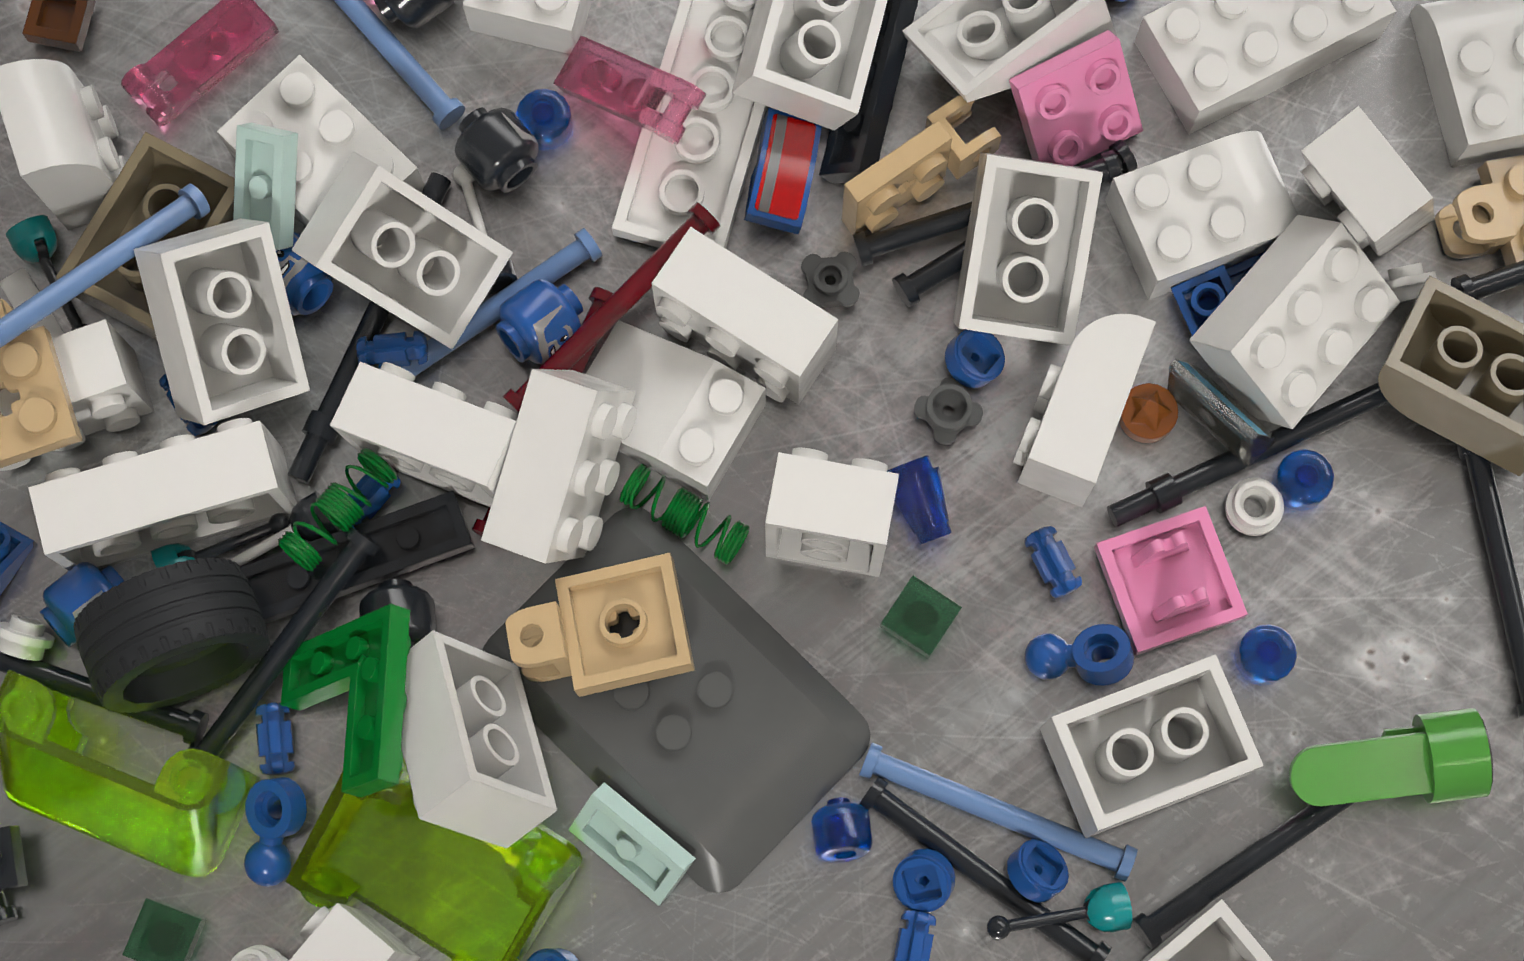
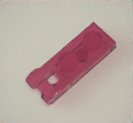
M221 0L148 62L130 69L123 77L121 87L133 99H141L147 106L146 114L157 126H165L175 120L278 34L279 30L276 24L254 0ZM171 76L177 85L170 91H163L158 85Z
M580 36L553 83L564 93L647 129L678 145L686 131L683 123L691 109L698 110L706 97L705 92L694 84L584 36ZM664 95L671 97L672 99L663 113L656 111Z

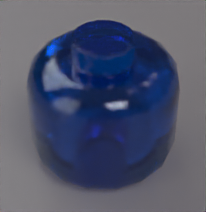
M537 89L526 94L519 102L516 115L537 140L539 150H554L568 140L573 129L572 112L566 99L557 91Z
M1306 449L1294 451L1284 457L1276 467L1272 477V484L1281 493L1284 505L1298 511L1310 510L1322 503L1328 497L1334 483L1333 469L1328 460L1318 452Z
M1271 624L1258 625L1248 630L1237 642L1234 652L1235 665L1239 673L1249 682L1260 686L1273 685L1285 678L1294 668L1297 659L1296 644L1291 635L1284 629Z
M844 797L833 798L827 801L826 806L818 809L813 814L811 822L816 855L821 859L829 862H847L862 858L871 851L873 840L868 810L862 805L852 803L850 799Z

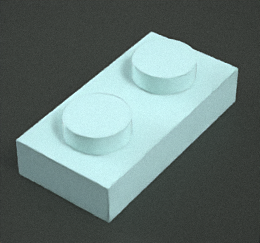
M252 122L237 125L233 220L242 218L269 222L275 249L281 250L292 247L298 133Z
M605 782L592 793L568 829L658 906L671 894L696 859Z

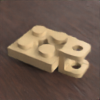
M961 95L955 97L927 116L925 130L844 184L842 222L851 234L864 232L867 229L871 233L882 230L898 216L899 212L897 209L912 198H915L917 202H921L937 192L945 182L943 177L946 175L947 167L958 180L978 166L980 152L994 154L999 149L1002 136L995 127L983 132L967 144L964 143L954 130L971 116L972 103L975 101L967 103Z
M1524 155L1486 161L1477 169L1482 185L1462 191L1454 198L1452 204L1445 206L1435 215V222L1444 253L1449 257L1458 259L1494 254L1501 248L1503 259L1507 266L1524 260ZM1457 221H1459L1463 239L1454 233L1453 225Z
M0 298V318L12 311L13 308ZM44 326L23 332L1 347L0 391L7 389L10 393L19 392L20 400L11 404L12 414L3 416L0 412V468L83 441L50 332Z
M670 553L555 579L559 605L554 601L528 607L513 613L505 622L511 659L517 666L522 668V674L530 681L545 682L572 676L574 691L579 697L695 670L675 564ZM622 612H628L633 620H640L639 627L633 630L632 635L621 638L619 633L610 634V626H614L619 622L618 614Z

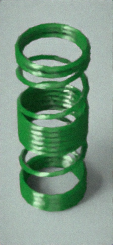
M362 448L360 453H358V460L364 468L357 465H347L345 467L346 478L354 491L346 486L332 482L330 486H327V489H324L325 492H322V495L316 498V502L311 503V514L320 529L306 522L296 521L293 523L294 533L285 531V535L278 539V544L284 552L304 569L314 571L313 568H316V565L322 562V557L309 543L301 538L297 531V525L305 526L334 545H338L335 538L318 519L314 506H317L334 525L344 532H349L352 525H355V522H358V519L364 516L363 509L344 491L352 494L367 506L372 507V503L362 494L350 477V468L367 474L385 488H389L387 483H394V480H397L395 470L373 450Z
M644 463L639 464L622 489L619 497L620 503H624V505L629 504L631 509H637L643 506L656 493L651 508V520L653 522L662 520V528L665 527L666 530L673 531V534L680 536V538L686 537L700 518L694 537L696 548L707 545L723 528L714 557L728 565L744 543L750 530L749 525H744V522L741 523L740 520L737 521L724 540L732 519L731 515H728L703 543L698 544L699 534L710 507V502L705 503L701 508L703 498H699L695 493L692 494L691 491L688 492V489L685 490L684 487H681L672 498L666 511L655 519L656 505L666 482V476L661 478L645 499L634 506L633 500L643 488L651 472L650 467H647Z

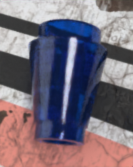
M929 455L887 470V472L899 474L894 502L914 535L916 534L920 545L952 533L948 523L949 516L939 466L933 468Z

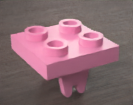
M1110 30L1009 79L1032 160L1075 166L1109 149V146L1118 140L1124 141L1143 131L1120 39Z
M1206 506L1098 542L1094 546L1135 656L1243 619L1248 615Z

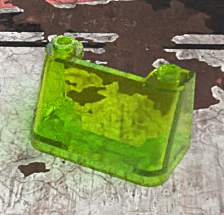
M8 670L0 687V772L3 791L10 801L24 809L184 876L194 878L206 876L218 868L244 815L248 792L259 781V776L227 760L197 749L182 750L171 756L162 767L155 785L82 755L89 737L76 730L70 717V710L75 699L56 692L38 681Z
M404 758L399 772V784L362 798L341 792L342 771L285 882L299 890L306 901L320 908L323 906L331 908L336 903L345 905L353 898H356L452 959L451 961H522L582 862V856L578 849L568 840L541 823L506 849L419 819L413 803V792Z

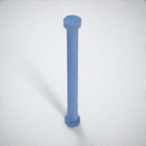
M334 0L434 113L432 120L440 129H446L460 119L465 112V106L458 98L450 99L363 0Z
M193 184L186 185L178 191V199L0 318V348L135 257L133 249L157 242L192 217L201 219L210 213V206L202 192Z
M585 228L574 234L576 238L574 242L483 302L453 349H450L434 338H430L427 340L428 361L419 365L418 360H411L410 366H403L401 368L417 376L500 319L499 309L501 304L531 282L545 279L550 283H554L587 259L595 262L603 255L598 245Z
M871 743L860 771V776L870 779L872 774L1032 839L1044 841L1057 849L1114 871L1113 877L1126 882L1137 856V848L1126 844L1124 849H1121L1094 837L1085 839L1083 833L884 754L881 752L883 746Z

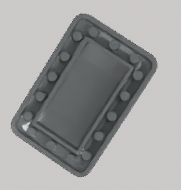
M624 508L613 514L603 524L600 538L593 550H587L582 558L567 560L517 611L554 601L559 605L555 579L670 553L675 564L695 670L581 697L574 691L572 676L545 682H535L526 679L522 674V668L518 666L533 723L598 787L605 782L696 859L686 874L698 886L708 892H728L740 885L863 757L870 742L869 725L862 714L673 532H670L669 529L666 530L665 527L662 528L660 520L653 522L651 520V513L643 508ZM622 612L618 614L619 622L614 626H610V634L619 633L621 638L632 635L635 628L639 627L640 620H633L628 612ZM504 623L488 639L482 651L514 663L511 659L506 625Z

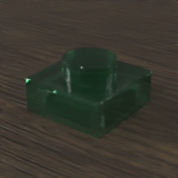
M913 575L881 622L880 627L929 659L962 607Z
M146 898L122 955L136 961H190L206 920Z

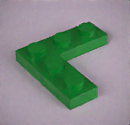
M388 604L303 642L283 671L280 705L301 711L349 691L341 792L361 798L399 784V772L403 764L401 740L403 714L407 705L405 681L407 656L411 647L409 636L410 610L394 604Z

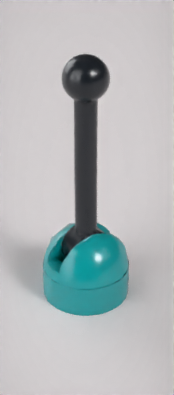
M33 216L12 226L6 232V237L13 251L24 261L39 263L50 284L58 280L56 278L57 272L50 260V257L56 251L58 241L48 216ZM71 300L61 306L72 327L71 331L87 326V324L82 323Z
M276 513L264 525L196 552L187 545L180 543L164 545L150 552L156 568L186 560L212 558L272 533L280 532L290 526V518L284 513Z
M1123 883L1104 884L1089 892L1084 899L1083 907L1009 920L1004 916H993L987 923V932L993 939L1002 940L1012 931L1086 919L1094 928L1103 932L1129 930L1132 926V906L1129 894Z

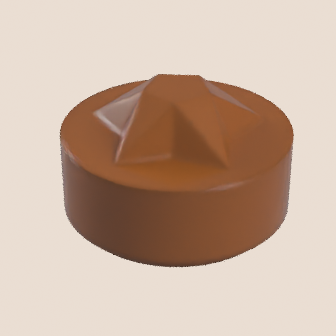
M1153 383L1140 384L1130 390L1119 423L1122 430L1131 439L1140 443H1155L1164 439L1175 426L1178 419V405L1174 396L1166 388Z

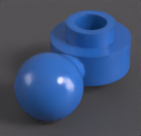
M1098 624L1082 631L1076 637L1073 644H1067L1063 638L1052 633H1044L1034 637L1026 647L1025 663L1029 671L1040 679H1056L1062 676L1068 668L1076 667L1078 674L1086 682L1105 686L1117 683L1129 674L1134 664V654L1129 637L1121 628L1110 624ZM1103 659H1110V660L1105 661V662H1099V661H1101V660H1103Z
M286 777L265 779L257 782L252 786L246 798L245 812L248 823L260 838L258 842L248 849L244 858V868L250 880L260 886H275L284 881L289 875L292 867V857L288 848L283 844L284 837L298 832L306 819L307 803L305 795L295 781Z

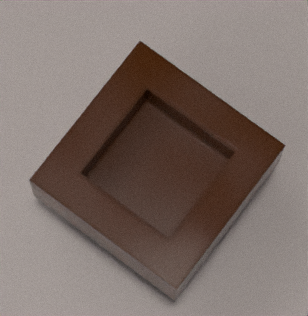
M31 0L22 34L28 42L82 52L96 1Z

